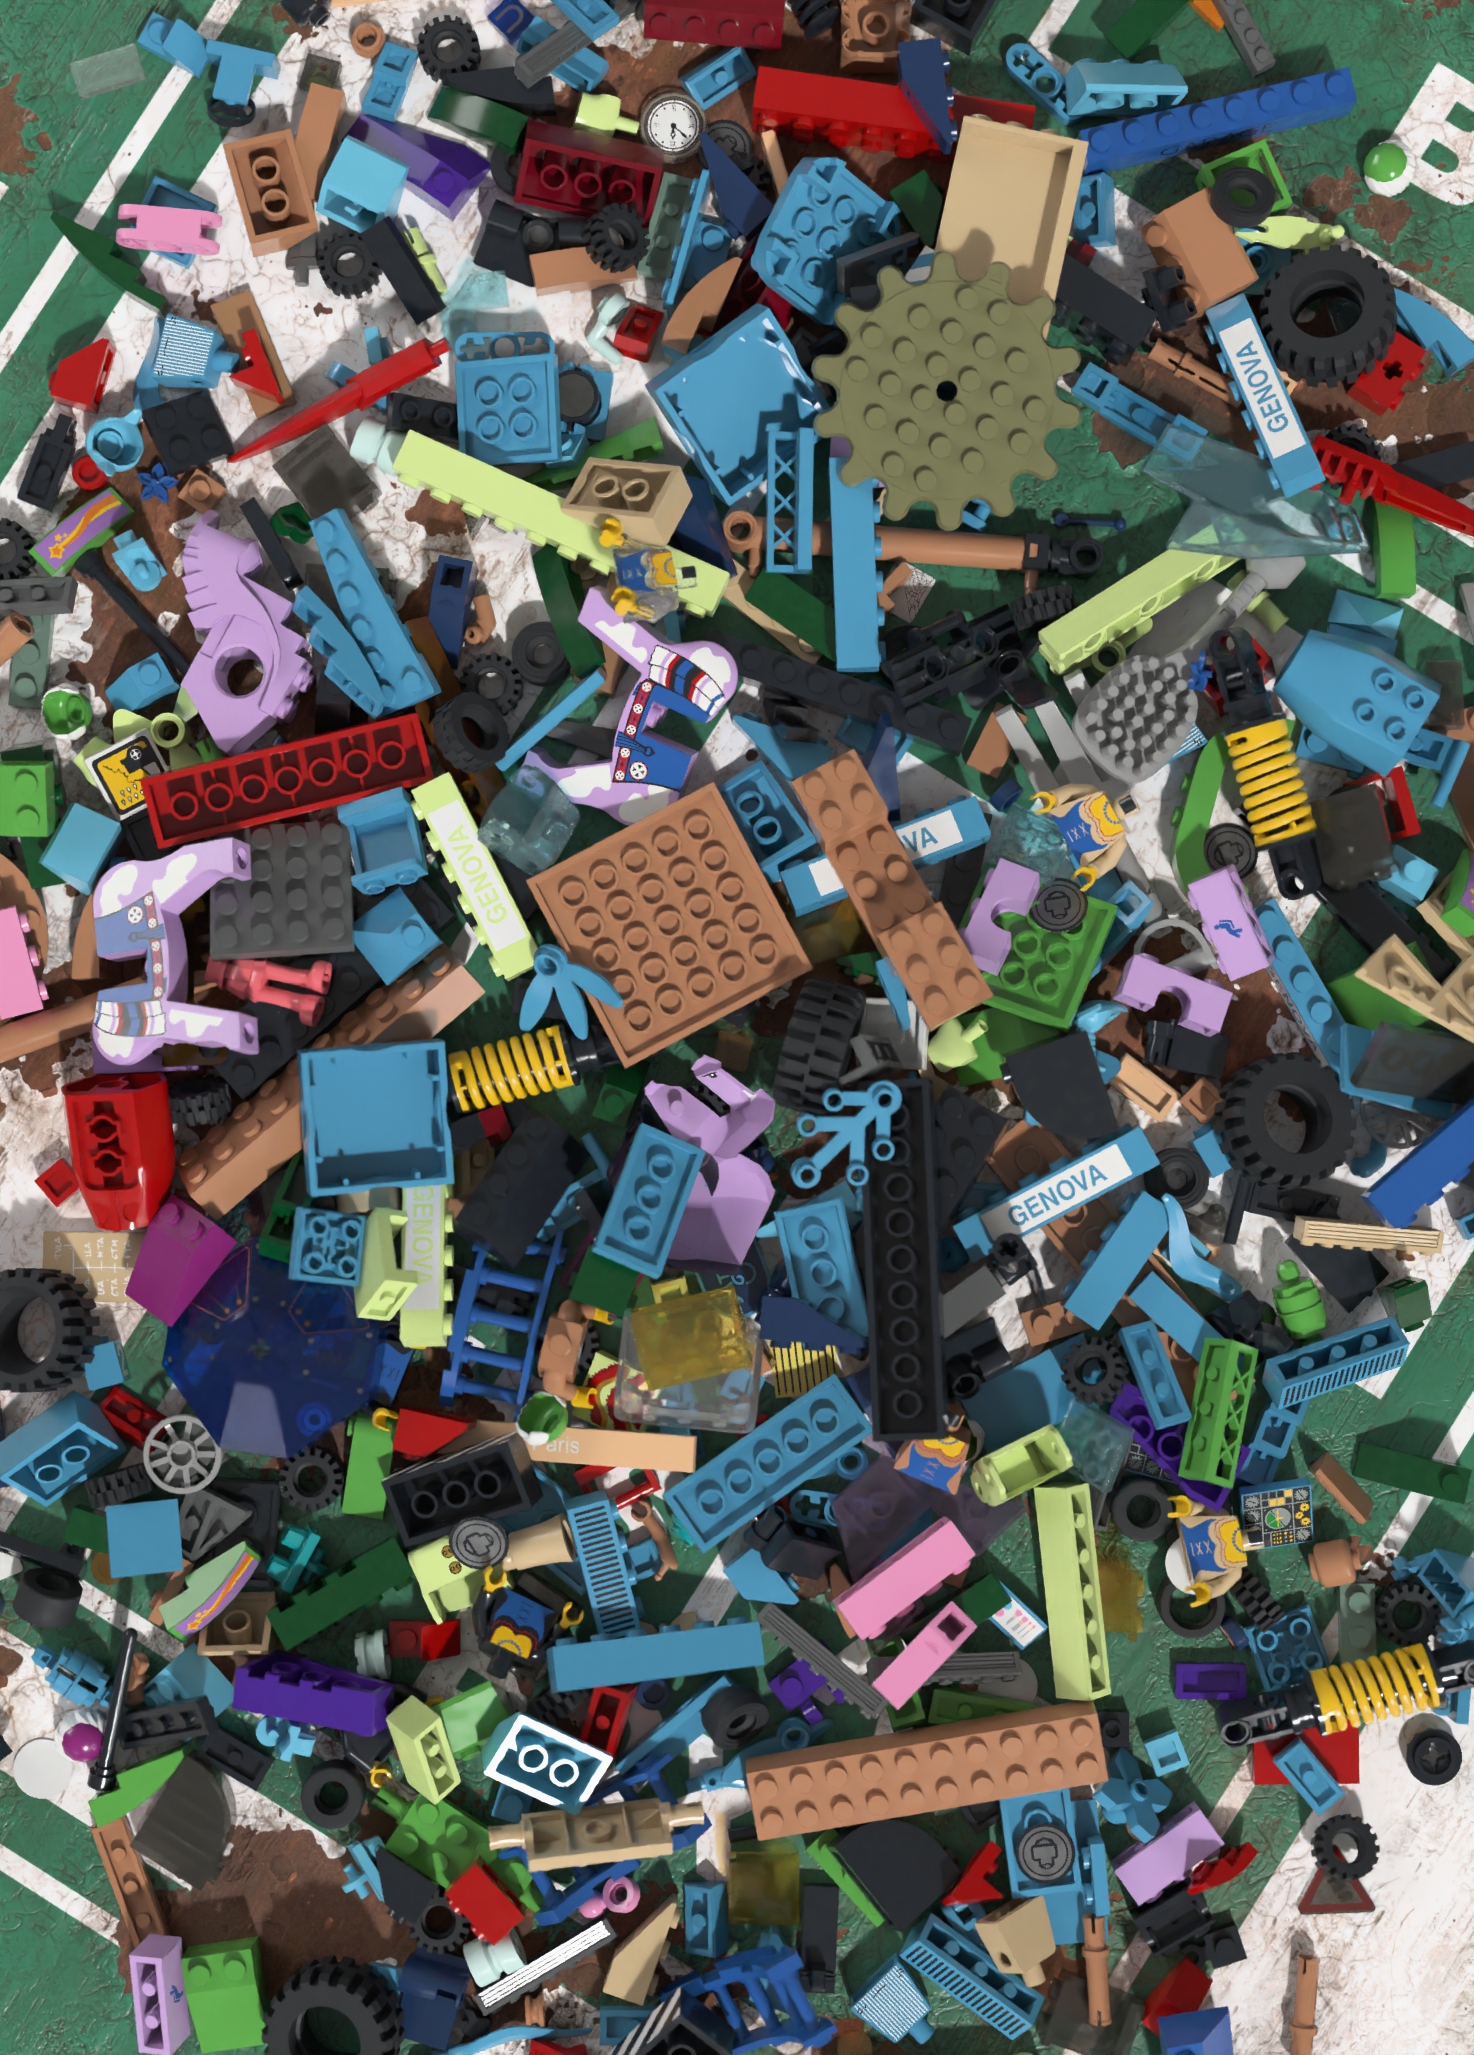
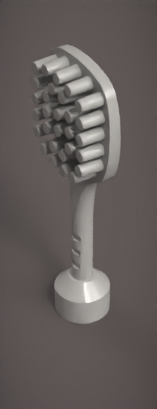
M1264 530L1244 552L1247 576L1208 621L1180 647L1164 657L1140 654L1121 662L1107 672L1084 697L1073 717V734L1085 753L1105 772L1125 783H1140L1162 769L1179 750L1188 737L1198 712V698L1194 694V690L1188 689V682L1192 672L1190 663L1192 661H1199L1201 650L1206 651L1207 657L1209 653L1208 642L1212 634L1218 630L1228 629L1262 589H1286L1305 568L1306 561L1302 553L1286 537L1272 530Z

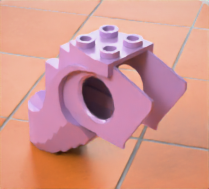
M210 509L200 516L193 527L184 549V555L182 556L186 574L185 577H182V580L188 592L185 598L193 611L187 614L193 627L201 635L207 636L180 686L188 692L217 747L231 756L246 752L277 723L282 726L285 723L290 724L298 711L299 706L296 705L300 693L306 694L309 691L315 675L310 673L313 667L304 659L310 644L306 642L304 637L290 630L296 614L292 611L294 604L254 582L265 569L259 549V542L250 537L242 540L220 531L221 514ZM243 659L258 661L263 665L264 673L260 685L247 695L235 696L231 692L227 681L230 668L236 662Z

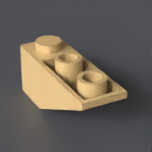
M672 1893L615 1948L604 1981V1993L642 2006L646 1995L653 1996L659 1979V1975L654 1974L657 1962H665L670 1947V1941L665 1939L669 1927L676 1929L682 1908L677 1907V1894Z

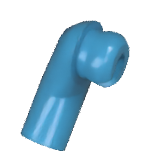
M1376 1133L1382 1138L1385 1136V1134ZM1371 1136L1369 1153L1363 1158L1354 1157L1351 1160L1349 1166L1351 1174L1354 1176L1360 1175L1361 1178L1371 1177L1384 1166L1388 1147L1380 1144Z

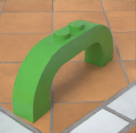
M1286 719L1289 729V737L1287 738L1291 739L1295 721ZM1230 723L1214 734L1208 740V743L1200 749L1193 762L1190 774L1184 773L1179 792L1184 794L1181 807L1175 806L1170 821V826L1175 827L1170 849L1172 872L1179 889L1188 901V891H1190L1188 885L1195 879L1212 872L1205 860L1204 842L1223 772L1232 758L1228 753L1230 747H1228L1227 742L1221 735L1223 730L1231 726ZM1244 887L1248 895L1250 888Z

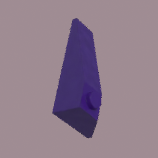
M362 113L341 140L343 143L345 137L349 135L409 165L410 168L404 187L451 221L455 220L491 170L490 162L464 144Z
M1127 1383V1386L1123 1384L1121 1387L1123 1393L1120 1396L1117 1395L1109 1410V1414L1187 1496L1219 1512L1231 1488L1178 1476L1188 1421L1156 1430L1140 1389L1130 1383ZM1242 1444L1240 1446L1234 1482L1251 1451L1250 1448ZM1222 1458L1218 1461L1216 1476L1222 1477L1224 1466Z

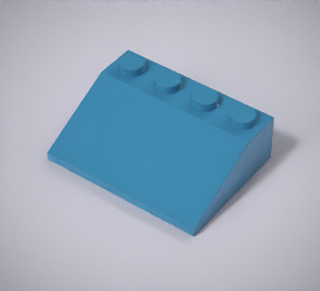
M762 760L717 787L769 886L781 879L780 872L785 870V865L798 859H804L805 862L810 861L820 852L813 833Z

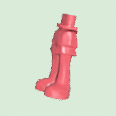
M210 956L204 980L218 984L219 989L228 990L242 1000L248 998L254 1003L260 1001L291 1009L299 1013L303 1024L315 1027L323 1013L325 999L317 995L300 994L268 986L270 979L326 995L330 988L332 965L330 962L317 961L311 969H299L271 962L268 958L213 961Z

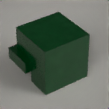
M589 1244L579 1273L572 1272L568 1282V1288L572 1290L569 1300L573 1302L578 1301L615 1315V1318L622 1320L625 1311L633 1312L639 1296L634 1295L633 1291L640 1272L592 1252L593 1246Z

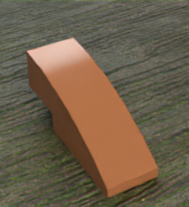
M311 82L300 119L295 146L312 202L318 203L322 182L333 162L339 143L337 135L346 111L347 102L345 91Z
M617 245L619 248L624 249V245ZM587 247L529 255L537 297L568 290L572 294L638 280L636 268L633 265L621 273L620 271L610 273V268L604 271L600 268L601 261L595 264L591 260L595 255L593 252L587 254L585 250Z
M734 257L721 264L703 277L687 293L666 326L661 341L662 345L686 355L698 327L712 332L742 262L741 258Z
M96 886L84 907L75 936L72 954V979L107 980V959L99 957L97 954L93 897Z

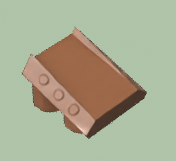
M841 0V70L848 75L853 73H889L898 76L896 59L898 42L911 41L910 0Z

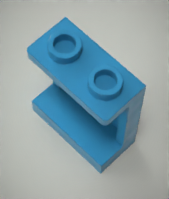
M402 787L336 807L339 820L347 826L350 832V847L356 874L351 877V883L363 894H378L383 892L385 887L395 884H411L416 882L418 877L429 874L418 818L410 804V801L414 800V798Z

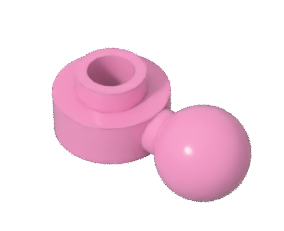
M623 1876L615 1882L610 1878L603 1888V1893L593 1890L596 1895L579 1906V1910L588 1919L599 1918L605 1912L606 1907L613 1912L628 1913L639 1902V1886L630 1877ZM626 1889L627 1898L623 1901L621 1895L623 1890Z

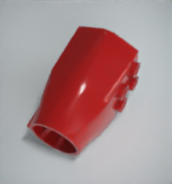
M163 1072L95 1074L63 1085L61 1092L73 1171L96 1227L115 1232L149 1226L150 1221L170 1197L176 1163V1147L167 1079Z

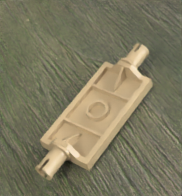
M659 1798L585 1806L582 1807L577 1816L562 1809L521 1814L522 1820H520V1824L488 1826V1839L490 1850L522 1846V1849H526L529 1872L549 1871L557 1868L586 1866L605 1862H621L623 1860L645 1857L654 1858L673 1854V1842L670 1831H673V1827L704 1824V1810L702 1801L670 1805V1802H661Z

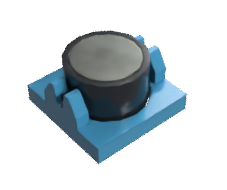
M567 362L563 366L558 365L561 434H585L588 441L597 443L605 440L614 373L595 371L588 364L576 366L574 362Z

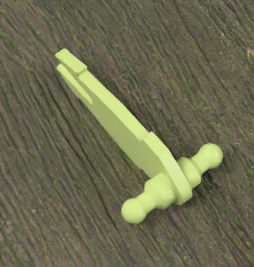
M1273 216L1267 217L1264 222L1257 225L1264 227L1265 233L1235 232L1234 235L1250 243L1257 241L1281 249L1302 251L1303 257L1310 254V248L1320 246V251L1330 249V245H1335L1337 239L1341 238L1345 231L1342 225L1331 226L1307 222V218Z

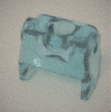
M525 764L512 773L510 776L511 782L491 802L477 832V840L498 857L519 867L527 874L536 876L547 870L549 866L557 861L580 821L581 814L554 780L536 765L532 767ZM525 778L530 779L533 783H529Z

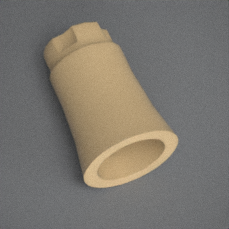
M561 1513L539 1524L510 1532L507 1536L509 1543L508 1552L500 1565L502 1569L509 1571L516 1568L523 1570L539 1565L575 1561V1544L565 1514Z

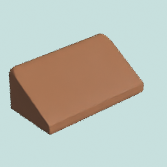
M1324 1453L1309 1467L1310 1473L1354 1521L1364 1524L1370 1515L1373 1501L1330 1453Z

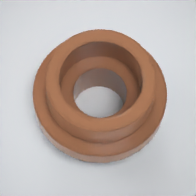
M373 23L360 24L355 28L351 36V44L356 54L367 59L379 56L386 42L382 29ZM366 38H373L375 40L372 46H364L363 42Z

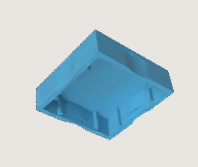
M758 303L644 385L705 480L708 481L717 499L728 506L767 479L768 431L797 432L799 428H813V421L817 414L830 409L829 404L817 385L802 369L795 349L771 310ZM814 430L815 444L823 437H820ZM776 440L775 453L783 462L795 456V441ZM775 462V470H776V468L779 467V465Z
M436 1038L296 1050L306 1189L311 1197L358 1193L386 1186L411 1188L454 1184L451 1132L446 1117L448 1084L444 1041Z

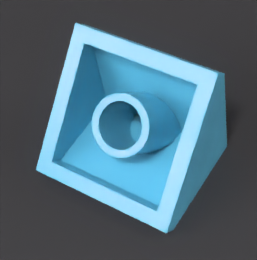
M71 802L38 862L89 898L101 875L108 871L111 858L117 855L125 840L121 824L82 805Z

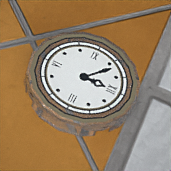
M678 92L661 94L651 100L643 110L639 123L642 143L647 146L664 149L663 162L671 164L686 162L693 158V155L702 149L699 135L704 131L708 134L706 114L699 102L689 95Z

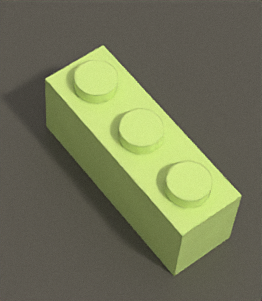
M411 1695L406 1701L394 1708L392 1713L386 1717V1721L407 1782L436 1805L461 1782L440 1716Z

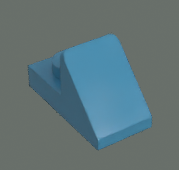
M153 12L137 40L141 48L199 79L209 62L205 53L207 40L179 18L174 23Z

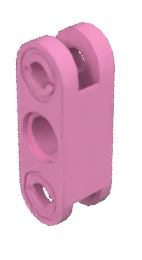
M122 204L119 206L118 219L136 225V229L120 228L117 230L116 243L121 246L141 250L197 255L219 254L220 244L207 239L208 229L222 226V217L216 213L203 210L137 204Z

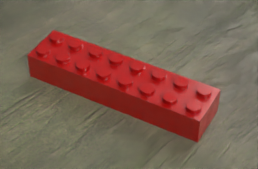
M759 66L753 102L752 132H758L761 136V133L773 130L776 132L777 138L779 136L792 137L794 141L804 144L812 143L814 140L826 142L828 146L833 148H845L848 145L860 147L862 151L867 153H879L882 150L894 152L896 156L901 158H913L916 155L928 157L930 161L935 163H947L949 160L954 161L964 115L971 117L973 114H981L990 117L993 122L1002 124L1010 121L1019 122L1025 125L1026 129L1032 130L1036 106L953 94L954 104L953 107H948L950 120L956 119L958 138L957 141L952 142L950 154L944 155L900 91V86Z
M412 711L141 777L140 783L158 849L363 799L398 787L404 789L424 784L433 780L434 777L418 713Z

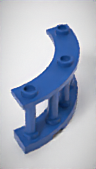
M558 1229L553 1246L533 1241L525 1253L549 1259L544 1281L492 1269L490 1264H486L489 1253L473 1244L472 1251L475 1252L470 1269H466L453 1322V1335L450 1336L447 1350L450 1352L448 1368H444L438 1405L452 1408L456 1394L463 1395V1392L516 1404L513 1422L516 1423L518 1421L517 1417L521 1414V1408L535 1394V1391L529 1390L539 1339L544 1340L549 1321L544 1319L557 1267L558 1265H565L569 1246L563 1245L565 1230ZM489 1282L540 1294L534 1320L481 1308V1304L476 1303L480 1285H486ZM479 1321L530 1333L526 1357L521 1358L474 1347L473 1342L468 1341L471 1323L477 1324ZM469 1360L522 1372L519 1391L467 1379V1375L462 1374L463 1362L468 1363Z
M668 1752L656 1757L653 1753H649L637 1761L635 1766H632L623 1775L618 1773L595 1786L583 1807L598 1805L597 1802L617 1791H619L625 1802L640 1800L632 1784L646 1779L650 1782L661 1802H670V1805L679 1804L659 1771L672 1759L670 1753ZM704 1813V1824L673 1827V1831H670L673 1851L690 1846L712 1826L706 1813ZM522 1846L507 1847L498 1853L501 1860L520 1856L529 1871L526 1849H522ZM640 1858L623 1860L621 1862H605L595 1868L592 1865L573 1866L572 1868L576 1873L574 1876L576 1881L563 1891L560 1889L556 1890L545 1871L529 1872L544 1896L542 1901L544 1906L534 1914L540 1926L562 1922L579 1906L596 1895L592 1889L610 1876L615 1882L637 1869L642 1864L639 1860Z
M771 1945L730 1955L715 1961L716 1969L700 1975L698 1969L657 1990L662 2003L679 1987H682L693 1997L706 1991L714 1993L736 2036L733 2038V2055H740L771 2044L773 2047H777L785 2042L798 2043L804 2046L805 2049L811 2046L819 2048L827 2044L832 2039V2034L838 2031L830 2019L817 2016L797 1977L798 1969L804 1965L798 1953L788 1946L780 1948L781 1952H777L775 1946ZM758 1978L766 1979L773 1984L790 2018L779 2020ZM739 1981L745 1984L765 2023L764 2026L748 2030L726 1987L728 1983Z

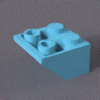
M347 135L322 182L316 211L359 233L364 232L387 216H390L395 223L410 166Z
M193 1642L143 1687L147 1706L207 1695L216 1718L233 1702L234 1686L207 1656H198V1646ZM191 1738L182 1739V1741L186 1743Z

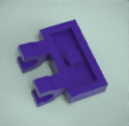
M821 1638V1639L819 1640V1642H820L824 1647H826L830 1652H832V1650L828 1647V1645H827V1644L824 1642V1640ZM796 1659L771 1679L767 1685L789 1712L798 1706L810 1724L814 1726L824 1718V1712L810 1695L820 1688L827 1678L821 1673L819 1676L814 1674L808 1668L810 1664L803 1659L800 1662ZM826 1684L840 1704L845 1701L842 1697L844 1693L839 1688L834 1691Z

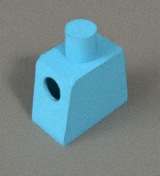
M1379 845L1360 875L1369 881H1373L1380 888L1416 909L1440 871L1399 845Z

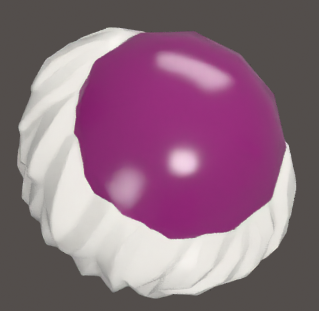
M89 1707L77 1708L76 1711L69 1712L67 1716H63V1720L59 1722L55 1731L54 1744L56 1751L70 1761L84 1763L95 1760L101 1752L107 1719L99 1710L90 1709Z

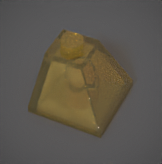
M849 897L799 917L795 916L790 902L785 901L793 932L811 966L870 949L863 922Z
M729 1852V1924L799 1925V1852Z

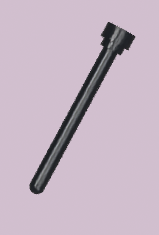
M95 549L85 552L75 562L74 568L83 578L88 577L91 581L95 580L185 677L191 663L105 571L104 559Z
M127 1628L123 1633L99 1761L95 1762L89 1771L87 1785L97 1791H111L116 1786V1775L118 1772L115 1769L116 1766L113 1763L138 1636L137 1630L134 1628Z

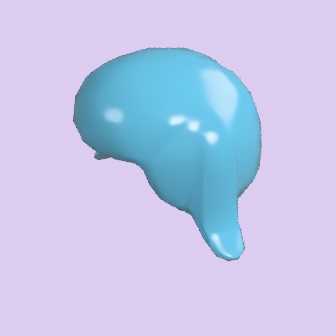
M139 408L133 409L123 417L109 416L100 419L89 428L86 434V451L96 463L97 468L107 476H113L115 472L130 470L140 460L144 450V439L137 427L142 416Z

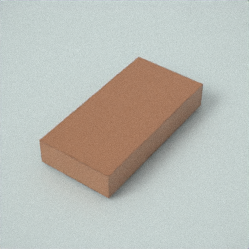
M999 702L996 703L966 763L967 766L997 780L1012 750L1009 740L995 717L994 712L1006 707ZM1017 712L1025 725L1028 717Z

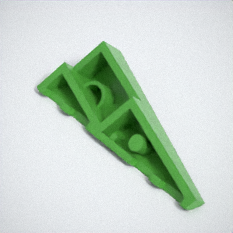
M654 416L586 448L575 467L547 469L545 467L521 479L548 492H554L573 487L589 457L644 462L664 457V447L656 418Z

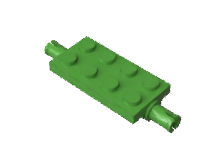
M384 1784L379 1789L371 1804L396 1819L395 1824L398 1825L385 1845V1848L446 1889L448 1884L480 1855L529 1909L536 1913L544 1906L542 1902L544 1896L537 1887L532 1885L533 1878L520 1856L501 1860L498 1853L504 1848L490 1850L488 1826L446 1798H443L434 1805L419 1793L414 1801L411 1799L408 1802Z

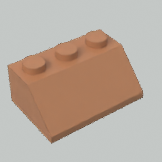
M291 129L223 144L227 166L253 258L287 250L319 230Z
M1211 186L1163 210L1139 229L1158 267L1167 265V267L1181 265L1183 267L1186 283L1174 287L1178 300L1189 296L1194 300L1197 314L1188 320L1205 316L1206 310L1233 298L1259 279L1241 242L1234 235L1233 227L1220 220L1214 213L1210 201Z

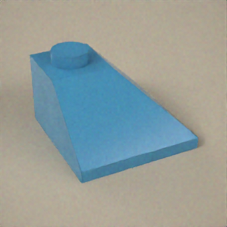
M401 887L354 922L355 945L387 986L443 944V941Z

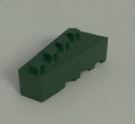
M50 738L16 744L1 751L2 761H53L57 829L67 811V797L62 780L56 739ZM54 833L48 837H19L31 889L67 883L38 862Z
M398 1532L282 1598L269 1609L266 1615L286 1651L302 1641L306 1644L323 1634L322 1629L332 1623L334 1626H338L353 1616L352 1611L362 1605L367 1609L383 1599L382 1593L394 1587L395 1591H398L414 1581L412 1578L414 1571L407 1555L409 1550L405 1547Z

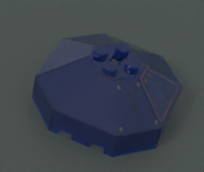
M253 1236L226 1256L172 1327L168 1326L162 1367L218 1447L289 1459L302 1453L312 1443L329 1433L348 1419L349 1416L378 1396L388 1325L384 1320L357 1317L355 1293L352 1286L288 1279L290 1264L258 1254L260 1237ZM259 1339H264V1345L270 1347L269 1354H263L262 1359L259 1360L256 1359V1352L251 1351V1346L258 1344Z

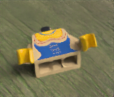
M1070 783L1050 790L1048 793L1043 791L1033 794L1029 800L1040 798L1044 804L1043 808L1035 811L1034 814L1040 815L1048 811L1051 813L1081 867L1071 876V880L1078 875L1084 876L1087 884L1080 891H1086L1092 886L1095 879L1100 878L1117 865L1127 846L1125 836L1130 833V829L1124 819L1140 810L1137 800L1131 792L1113 800L1107 789L1100 791L1093 784Z
M1184 1495L1171 1496L1167 1498V1501H1174L1177 1509L1176 1512L1168 1513V1517H1179L1176 1519V1524L1190 1586L1184 1588V1591L1192 1590L1195 1592L1196 1602L1190 1605L1191 1607H1196L1207 1603L1212 1598L1225 1594L1241 1578L1242 1567L1248 1565L1245 1551L1264 1548L1263 1537L1259 1527L1240 1530L1237 1516H1230L1223 1507H1221L1219 1512H1216L1194 1499H1188Z

